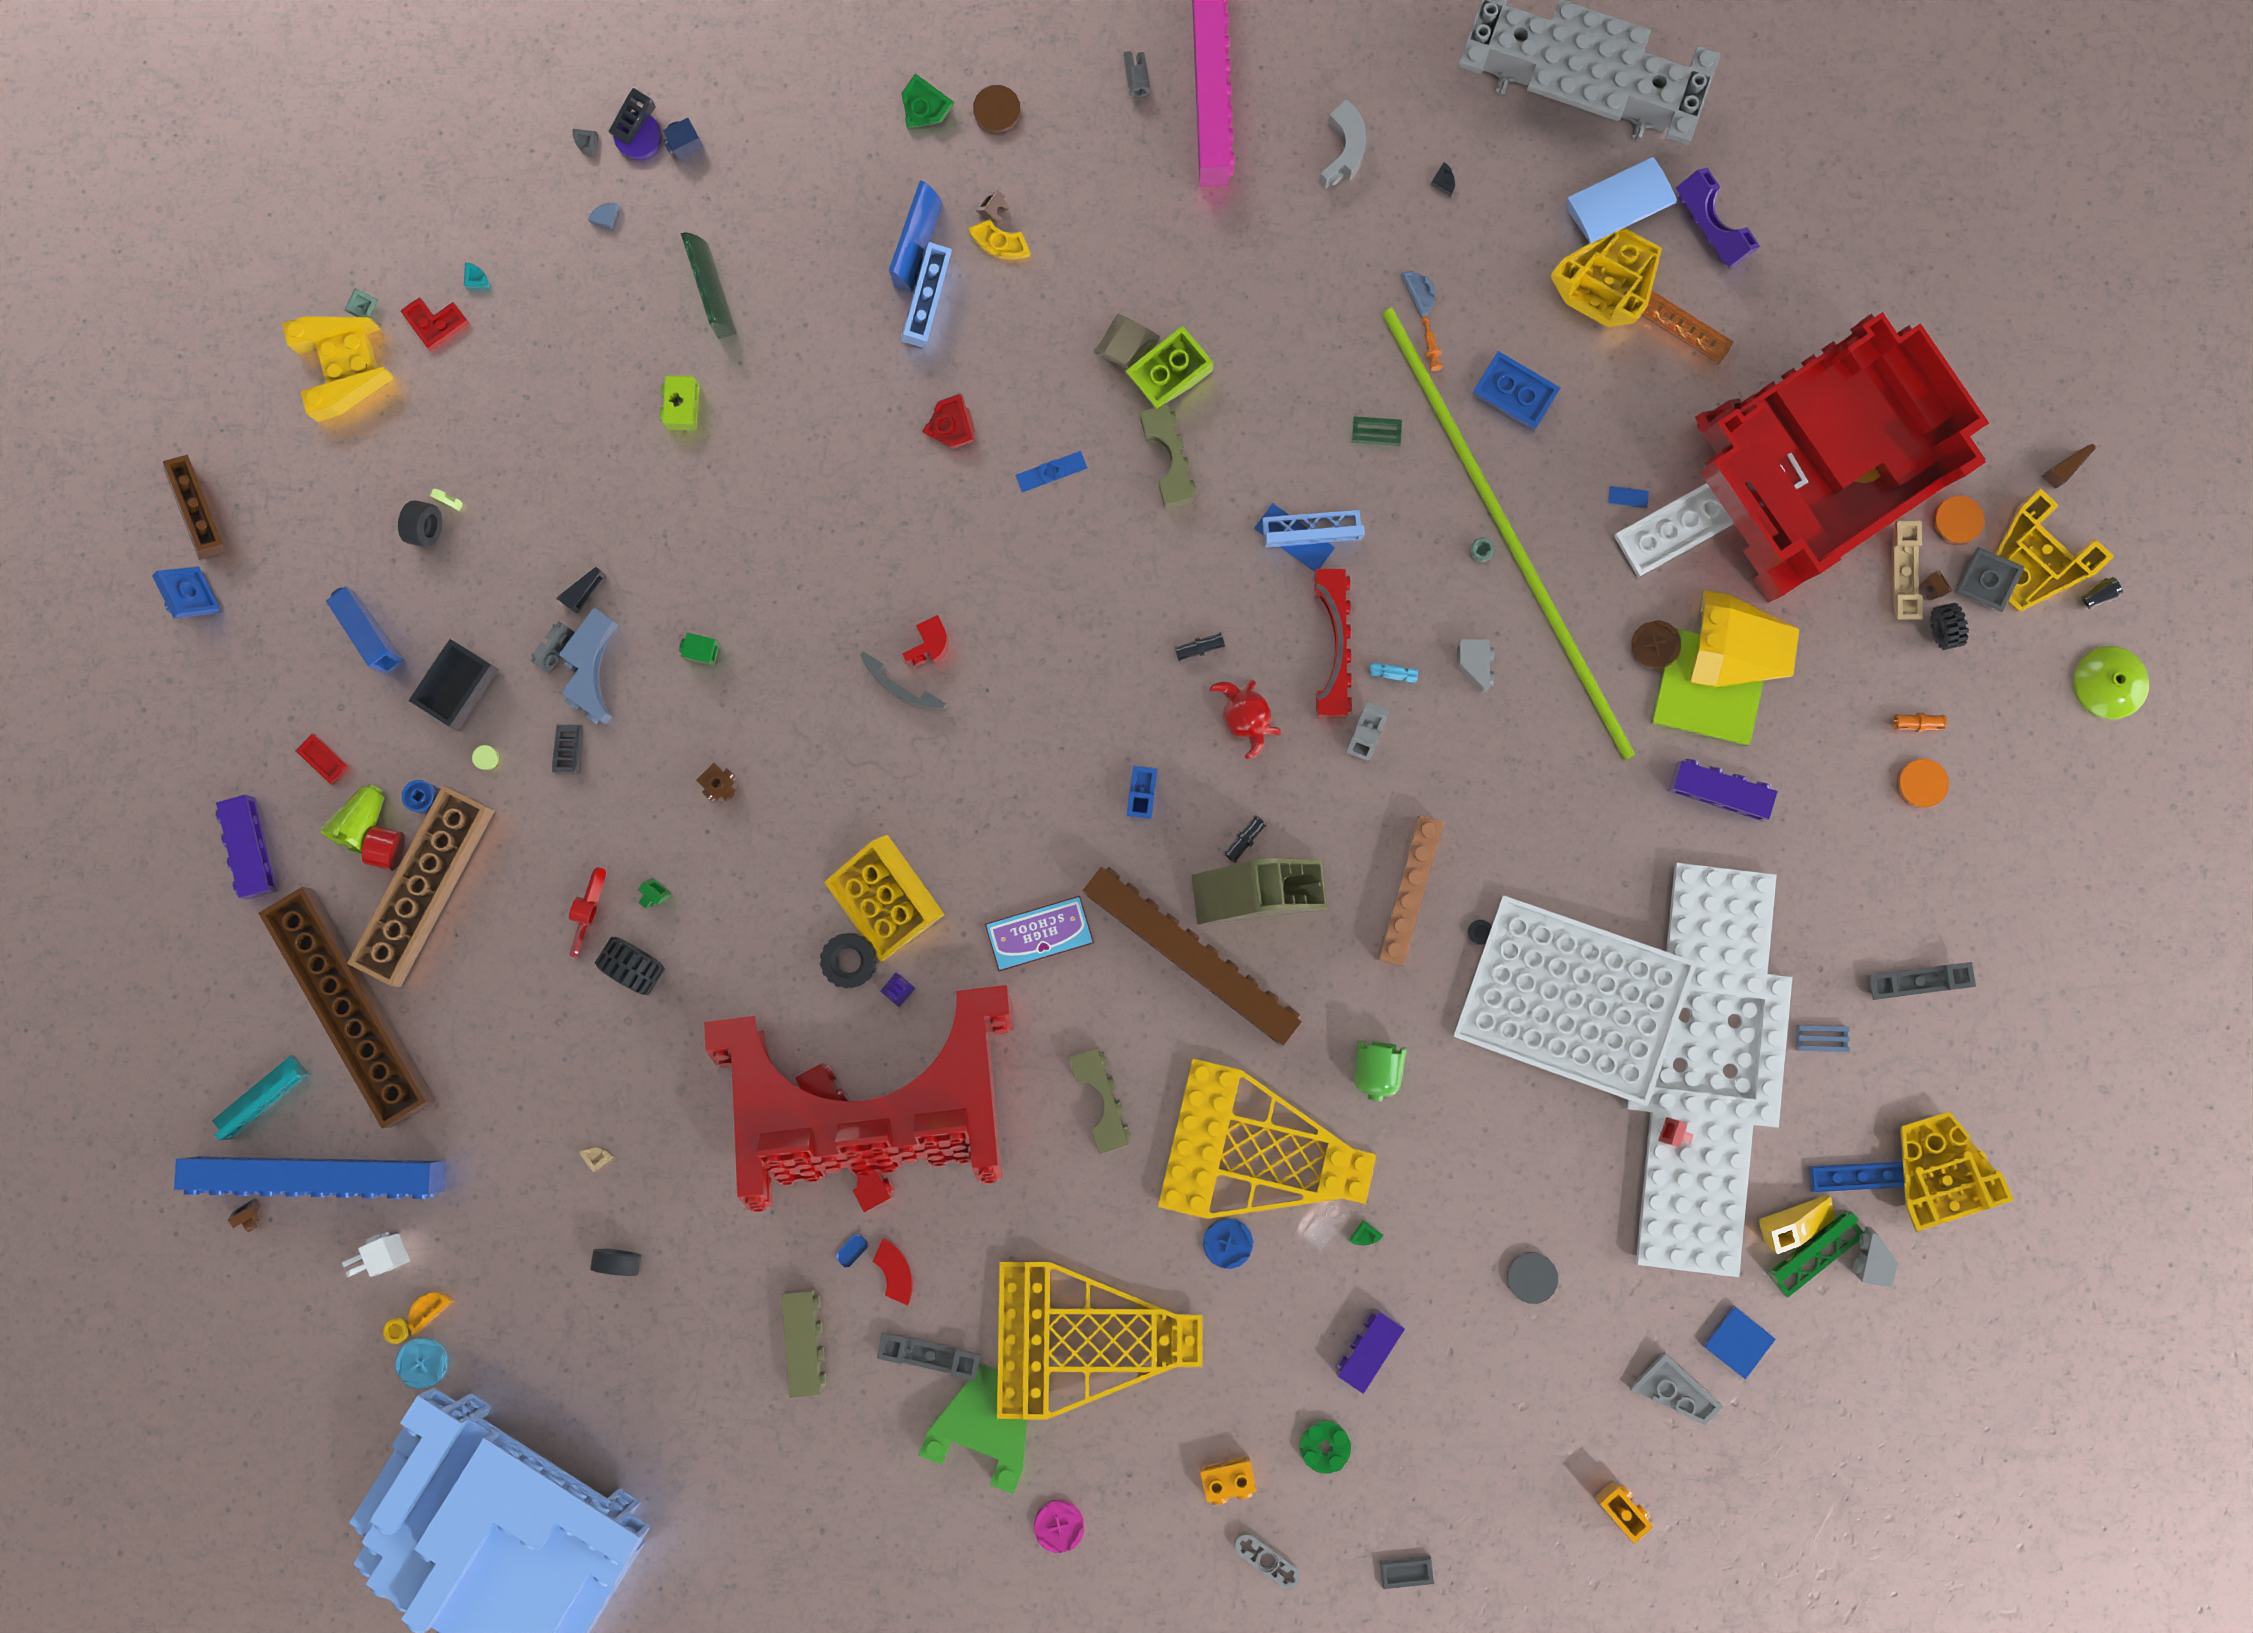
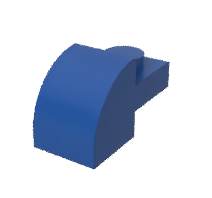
M1133 765L1127 816L1152 818L1158 768Z

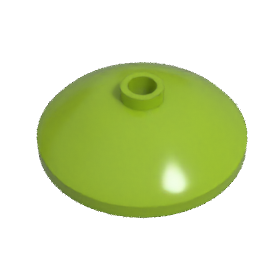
M2104 646L2092 650L2080 660L2074 672L2073 685L2077 699L2091 714L2104 719H2120L2133 714L2143 705L2149 691V676L2143 662L2134 653L2118 646ZM2117 676L2121 678V684L2116 681Z

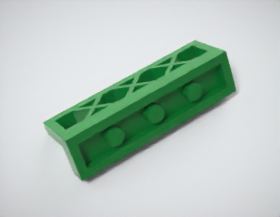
M1844 1210L1835 1220L1767 1272L1787 1298L1859 1241L1860 1235L1864 1232L1856 1223L1859 1221L1853 1212ZM1850 1227L1857 1233L1849 1240L1840 1239L1841 1234ZM1835 1241L1834 1252L1829 1256L1821 1255V1250ZM1815 1257V1267L1811 1271L1801 1270V1267L1806 1262ZM1796 1273L1795 1283L1787 1289L1782 1282L1791 1274Z

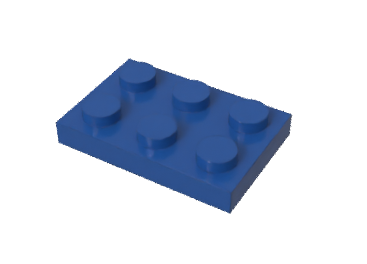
M1498 351L1472 394L1535 431L1561 388Z

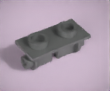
M560 621L556 625L553 624V627L545 636L549 643L545 645L541 642L531 655L532 659L530 661L547 673H550L561 658L559 656L560 652L575 633Z

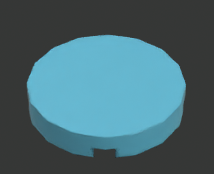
M418 1337L407 1342L399 1350L395 1359L397 1375L400 1376L406 1386L413 1389H426L437 1384L444 1377L448 1367V1356L444 1347L437 1340L429 1337Z

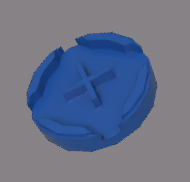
M1226 1217L1216 1220L1208 1227L1204 1234L1203 1247L1211 1263L1220 1268L1232 1269L1240 1267L1248 1260L1253 1248V1238L1250 1230L1244 1223L1235 1218Z

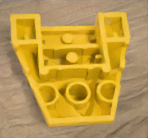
M1950 1111L1900 1127L1905 1203L1915 1232L2014 1201L2003 1174L1999 1170L1994 1169L1986 1159L1988 1156L1982 1150H1978L1970 1140L1971 1136Z

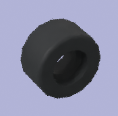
M417 500L406 503L398 518V533L402 541L421 547H430L437 541L442 529V515L439 508L434 504Z

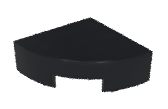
M1444 162L1433 178L1431 185L1451 197L1455 189V178L1450 166Z

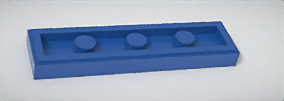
M1903 1161L1808 1166L1810 1192L1905 1187Z

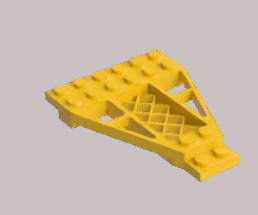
M1192 1058L1158 1207L1209 1219L1342 1198L1366 1204L1377 1154L1351 1148L1244 1071ZM1241 1077L1271 1097L1265 1121L1233 1114V1105ZM1275 1101H1278L1316 1128L1318 1133L1312 1134L1272 1124L1271 1117ZM1230 1120L1239 1121L1235 1125L1228 1128ZM1244 1123L1264 1128L1251 1135ZM1242 1124L1249 1137L1236 1144L1229 1131ZM1269 1129L1288 1134L1275 1140ZM1266 1130L1273 1143L1260 1150L1254 1137ZM1226 1135H1228L1234 1146L1223 1152ZM1294 1135L1312 1140L1300 1147ZM1291 1136L1297 1149L1285 1156L1278 1143ZM1251 1139L1258 1152L1245 1159L1238 1147ZM1318 1141L1327 1143L1325 1152ZM1315 1142L1322 1155L1309 1161L1302 1149ZM1276 1146L1283 1158L1270 1165L1263 1153ZM1236 1149L1243 1162L1230 1169L1223 1156ZM1300 1151L1307 1164L1294 1171L1287 1159ZM1261 1155L1267 1168L1255 1175L1248 1162ZM1323 1158L1320 1175L1318 1176L1312 1164ZM1221 1159L1228 1170L1219 1168ZM1285 1161L1292 1173L1279 1181L1272 1168ZM1245 1164L1252 1176L1233 1171ZM1310 1167L1316 1179L1303 1186L1297 1174ZM1270 1170L1277 1182L1258 1177ZM1219 1175L1251 1183L1246 1207L1217 1212L1209 1211L1216 1179ZM1294 1176L1301 1188L1282 1183ZM1317 1183L1316 1191L1307 1190ZM1259 1184L1303 1195V1198L1298 1200L1251 1206L1255 1187Z
M1000 1262L997 1419L1048 1420L1173 1368L1203 1367L1202 1315L1174 1314L1051 1262ZM1051 1269L1086 1282V1305L1084 1308L1054 1309L1050 1306ZM1090 1285L1135 1302L1138 1308L1093 1309L1090 1306ZM1050 1314H1060V1315L1049 1325V1323H1050ZM1065 1314L1085 1315L1074 1325ZM1090 1314L1111 1315L1100 1325ZM1115 1314L1136 1315L1125 1325ZM1141 1314H1151V1324ZM1062 1316L1072 1326L1063 1338L1052 1328ZM1087 1317L1098 1326L1088 1338L1077 1328ZM1112 1317L1124 1327L1114 1338L1103 1328ZM1138 1317L1149 1327L1139 1338L1128 1328ZM1049 1329L1060 1340L1050 1351ZM1100 1329L1111 1340L1101 1351L1090 1341ZM1074 1330L1085 1339L1075 1351L1064 1341ZM1125 1330L1136 1339L1126 1351L1115 1341ZM1150 1331L1151 1351L1141 1341ZM1061 1343L1072 1352L1063 1364L1051 1354ZM1087 1343L1098 1353L1088 1364L1077 1354ZM1112 1343L1124 1353L1114 1364L1102 1354ZM1138 1343L1149 1353L1139 1364L1128 1354ZM1049 1356L1059 1366H1049ZM1076 1356L1084 1366L1065 1365ZM1101 1356L1110 1366L1091 1365ZM1127 1356L1135 1366L1116 1365ZM1151 1357V1366H1142ZM1051 1372H1083L1085 1374V1398L1055 1411H1049V1374ZM1092 1372L1138 1373L1136 1378L1089 1396V1375Z

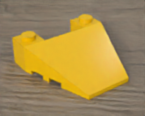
M2036 488L2017 507L1995 552L1996 555L2025 567L2008 600L2019 611L2027 609L2086 578L2088 579L2096 575L2115 557L2099 541L2092 538L2073 555L2046 531L2040 523L2059 505L2041 488Z

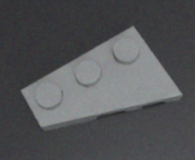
M1665 1351L1629 1387L1631 1391L1640 1393L1651 1398L1652 1401L1668 1406L1703 1425H1706L1723 1408L1719 1401Z

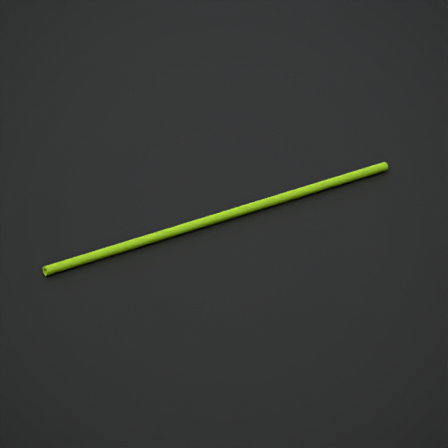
M1387 309L1382 313L1623 759L1626 760L1636 755L1394 309Z

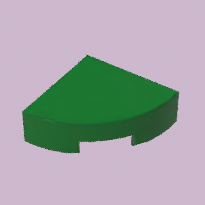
M1362 1220L1348 1241L1364 1246L1378 1242L1384 1235Z

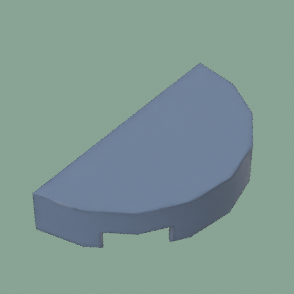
M1414 271L1403 272L1400 276L1422 318V316L1429 313L1434 304L1436 295L1434 284L1427 276L1414 273Z

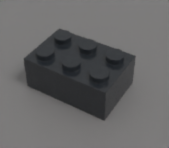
M449 639L408 701L450 728L459 731L499 669L457 642Z

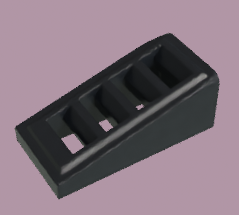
M632 88L608 132L627 145H630L656 108L653 100L637 89ZM637 102L643 104V107L638 106ZM632 109L639 113L638 116L631 113ZM628 118L633 121V125L627 123L625 119ZM623 126L624 128L629 130V133L626 134L619 128Z
M595 567L556 599L577 614L606 576L600 569Z
M582 725L556 726L552 760L553 773L581 774ZM563 732H575V737H563ZM562 742H574V746H562ZM562 751H573V755H562ZM562 761H572V764L562 765Z

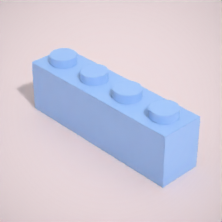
M928 242L924 250L900 341L921 348L925 346L952 249Z

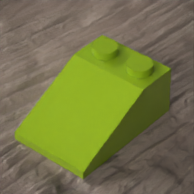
M1182 325L1128 368L1126 373L1153 406L1158 409L1195 386L1213 371V361Z

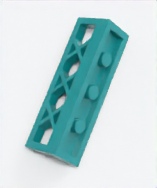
M289 1056L212 1120L219 1129L214 1136L218 1141L231 1140L304 1080L309 1073L295 1056Z

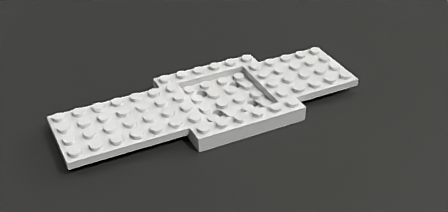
M1675 863L1666 952L1697 962L1682 1006V1008H1686L1690 1012V1018L1687 1022H1682L1679 1018L1677 1020L1648 1106L1624 1098L1623 1109L1650 1112L1636 1255L1637 1265L1739 1277L1753 1125L1779 1128L1792 977L1767 974L1777 875ZM1731 1014H1736L1740 1019V1024L1737 1028H1731L1728 1025V1017ZM1676 1058H1682L1685 1061V1069L1682 1072H1677L1673 1068V1062ZM1726 1064H1731L1735 1068V1074L1732 1078H1727L1723 1074V1068ZM1666 1117L1688 1124L1686 1131L1694 1134L1690 1144L1682 1142L1680 1148L1658 1141Z

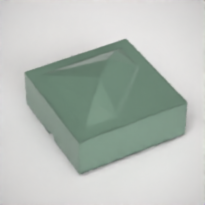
M355 288L344 311L356 317H370L378 299Z

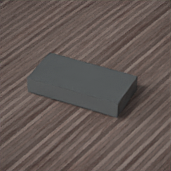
M1430 1556L1379 1561L1383 1589L1434 1584Z

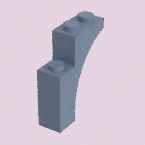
M593 608L559 654V656L565 659L562 664L572 671H576L561 693L567 697L565 702L576 710L581 707L587 711L584 716L597 724L601 721L607 724L612 716L608 712L601 696L599 668L606 645L619 625L596 608Z

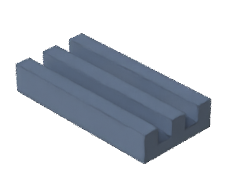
M1797 1025V1051L1850 1052V1047H1848L1850 1027ZM1803 1031L1842 1032V1037L1803 1036ZM1803 1041L1842 1042V1047L1803 1046Z

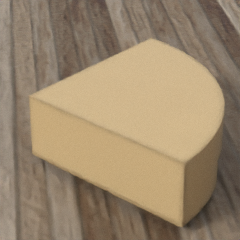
M601 1147L585 1148L578 1152L592 1172L597 1171L615 1158L610 1151Z

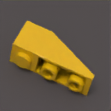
M1826 1195L1759 1219V1224L1764 1242L1776 1254L1801 1246L1835 1220L1836 1217L1831 1196Z

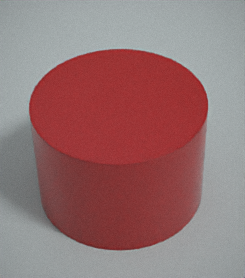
M378 826L371 827L363 843L362 862L365 865L391 871L395 870L401 861L405 847L403 832Z

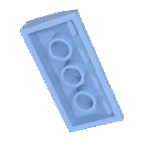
M1651 157L1567 197V211L1591 244L1675 204L1677 199L1664 172L1655 158Z

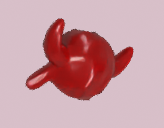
M1250 680L1242 691L1230 682L1215 683L1209 690L1222 692L1229 700L1224 707L1222 716L1227 728L1232 735L1240 738H1249L1251 749L1245 755V759L1254 758L1264 748L1263 734H1281L1280 728L1270 726L1271 710L1267 701L1260 694L1252 691L1256 685L1254 680Z

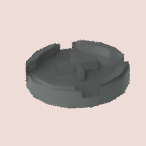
M1527 1252L1517 1256L1511 1263V1266H1509L1507 1283L1510 1291L1519 1300L1528 1304H1539L1547 1301L1555 1293L1558 1286V1272L1555 1265L1547 1257L1539 1253Z

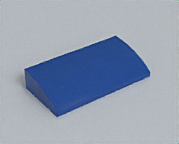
M921 180L919 181L889 268L894 287L913 292L924 250L931 240L943 205L934 189Z

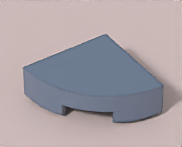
M615 203L603 204L590 214L588 221L613 229L620 206Z

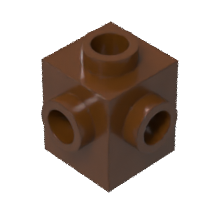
M715 763L696 779L704 788L702 793L711 802L716 800L721 804L724 801H730L737 792L735 790L739 787L734 782L737 777L727 767L722 770Z

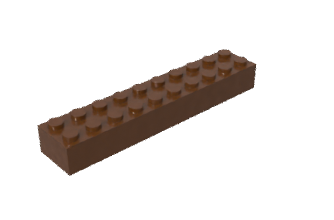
M1102 867L1099 868L1082 890L1084 895L1280 1046L1285 1045L1302 1022L1298 1019L1300 1014L1289 1005L1285 1008L1277 1003L1280 998L1269 990H1266L1265 993L1258 988L1260 983L1250 975L1244 977L1237 971L1240 968L1229 959L1226 962L1218 957L1220 952L1210 944L1203 946L1198 942L1200 937L1189 928L1186 931L1178 926L1180 921L1170 913H1167L1165 916L1159 912L1160 906L1149 897L1146 901L1139 896L1140 890L1129 882L1126 885L1120 882V875L1110 867L1106 870Z
M301 887L259 912L258 914L382 1129L392 1128L435 1102L362 973L357 968L347 964L351 954L314 890Z

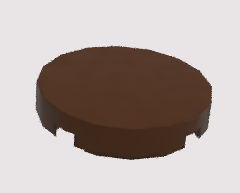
M991 85L982 89L976 95L973 103L975 120L984 131L993 134L1011 130L1018 123L1021 115L1020 101L1017 95L1010 88L1002 85Z
M1661 620L1645 623L1634 632L1631 640L1632 653L1636 661L1643 667L1652 670L1664 669L1678 659L1681 652V638L1677 629L1670 623Z

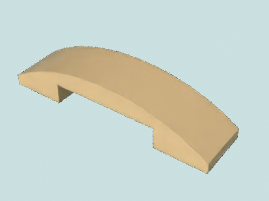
M1922 521L1895 522L1891 554V585L1896 620L1923 619V595H1919V546H1922Z

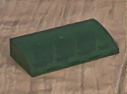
M688 232L680 233L710 326L718 339L737 334L709 245L704 239Z

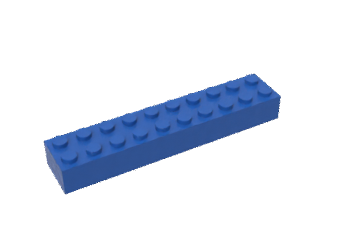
M195 1156L176 1159L174 1190H184V1195H199L200 1193L225 1195L234 1193L235 1196H249L251 1194L276 1196L285 1194L286 1197H300L301 1195L327 1197L336 1195L337 1198H350L352 1196L377 1198V1196H386L387 1194L388 1199L411 1197L412 1194V1199H428V1197H436V1193L445 1191L446 1161Z

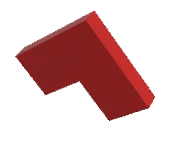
M420 297L400 310L430 351L469 324L454 302L435 315L432 314Z

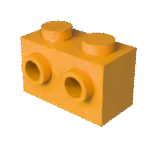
M1249 1456L1199 1467L1207 1503L1212 1502L1213 1505L1226 1503L1227 1498L1237 1496V1499H1246L1252 1497V1493L1257 1492Z
M1612 1481L1594 1499L1635 1544L1653 1528L1652 1524L1647 1520L1650 1515L1640 1504L1634 1505L1630 1500L1633 1495L1623 1484L1618 1486Z

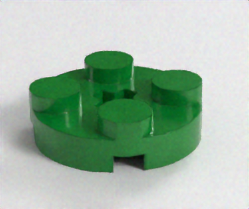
M1319 1420L1309 1428H1306L1300 1438L1299 1447L1303 1460L1315 1472L1322 1474L1338 1472L1349 1460L1351 1442L1347 1433L1336 1422ZM1324 1440H1328L1329 1445L1332 1446V1450L1327 1451V1454H1323L1322 1449L1318 1448V1445L1323 1444Z

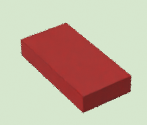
M313 733L295 750L332 785L350 768L346 762Z

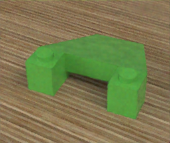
M982 1363L978 1368L976 1380H968L930 1426L918 1456L942 1465L951 1442H956L999 1460L990 1485L1014 1494L1025 1464L1027 1420L997 1419L998 1370Z

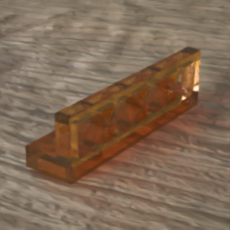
M1653 290L1651 291L1648 306L1641 316L1719 364L1728 354L1734 341Z

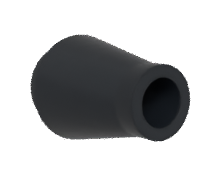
M2105 578L2087 594L2082 596V601L2088 609H2091L2094 606L2119 599V596L2123 594V589L2116 578Z

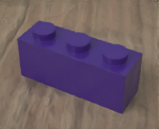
M1378 1309L1374 1313L1370 1312L1363 1322L1365 1328L1360 1335L1358 1333L1355 1334L1349 1344L1351 1350L1347 1356L1342 1355L1335 1366L1338 1369L1336 1375L1362 1394L1365 1393L1405 1330L1402 1325Z

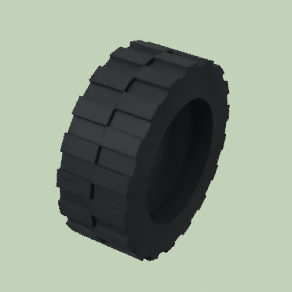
M857 933L836 935V937L831 938L822 948L823 952L820 954V967H822L823 975L827 977L830 983L835 984L834 986L848 989L863 985L872 978V974L877 969L876 949L874 950L871 941L869 942L866 937L860 936ZM846 948L856 950L861 958L859 968L852 973L843 972L837 964L838 954Z

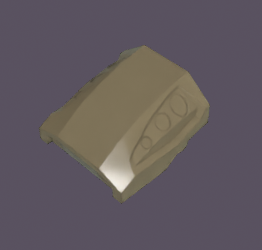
M1117 314L1097 348L1094 349V354H1100L1105 360L1113 361L1127 370L1156 346L1160 336L1141 324Z

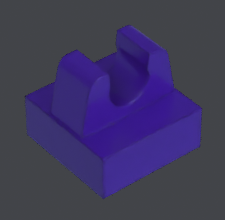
M896 972L880 992L898 1007H901L916 988Z

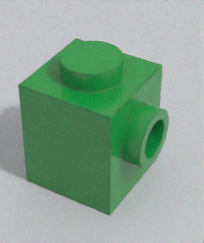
M686 633V637L682 638L680 642L679 652L686 661L714 667L720 643L713 638Z

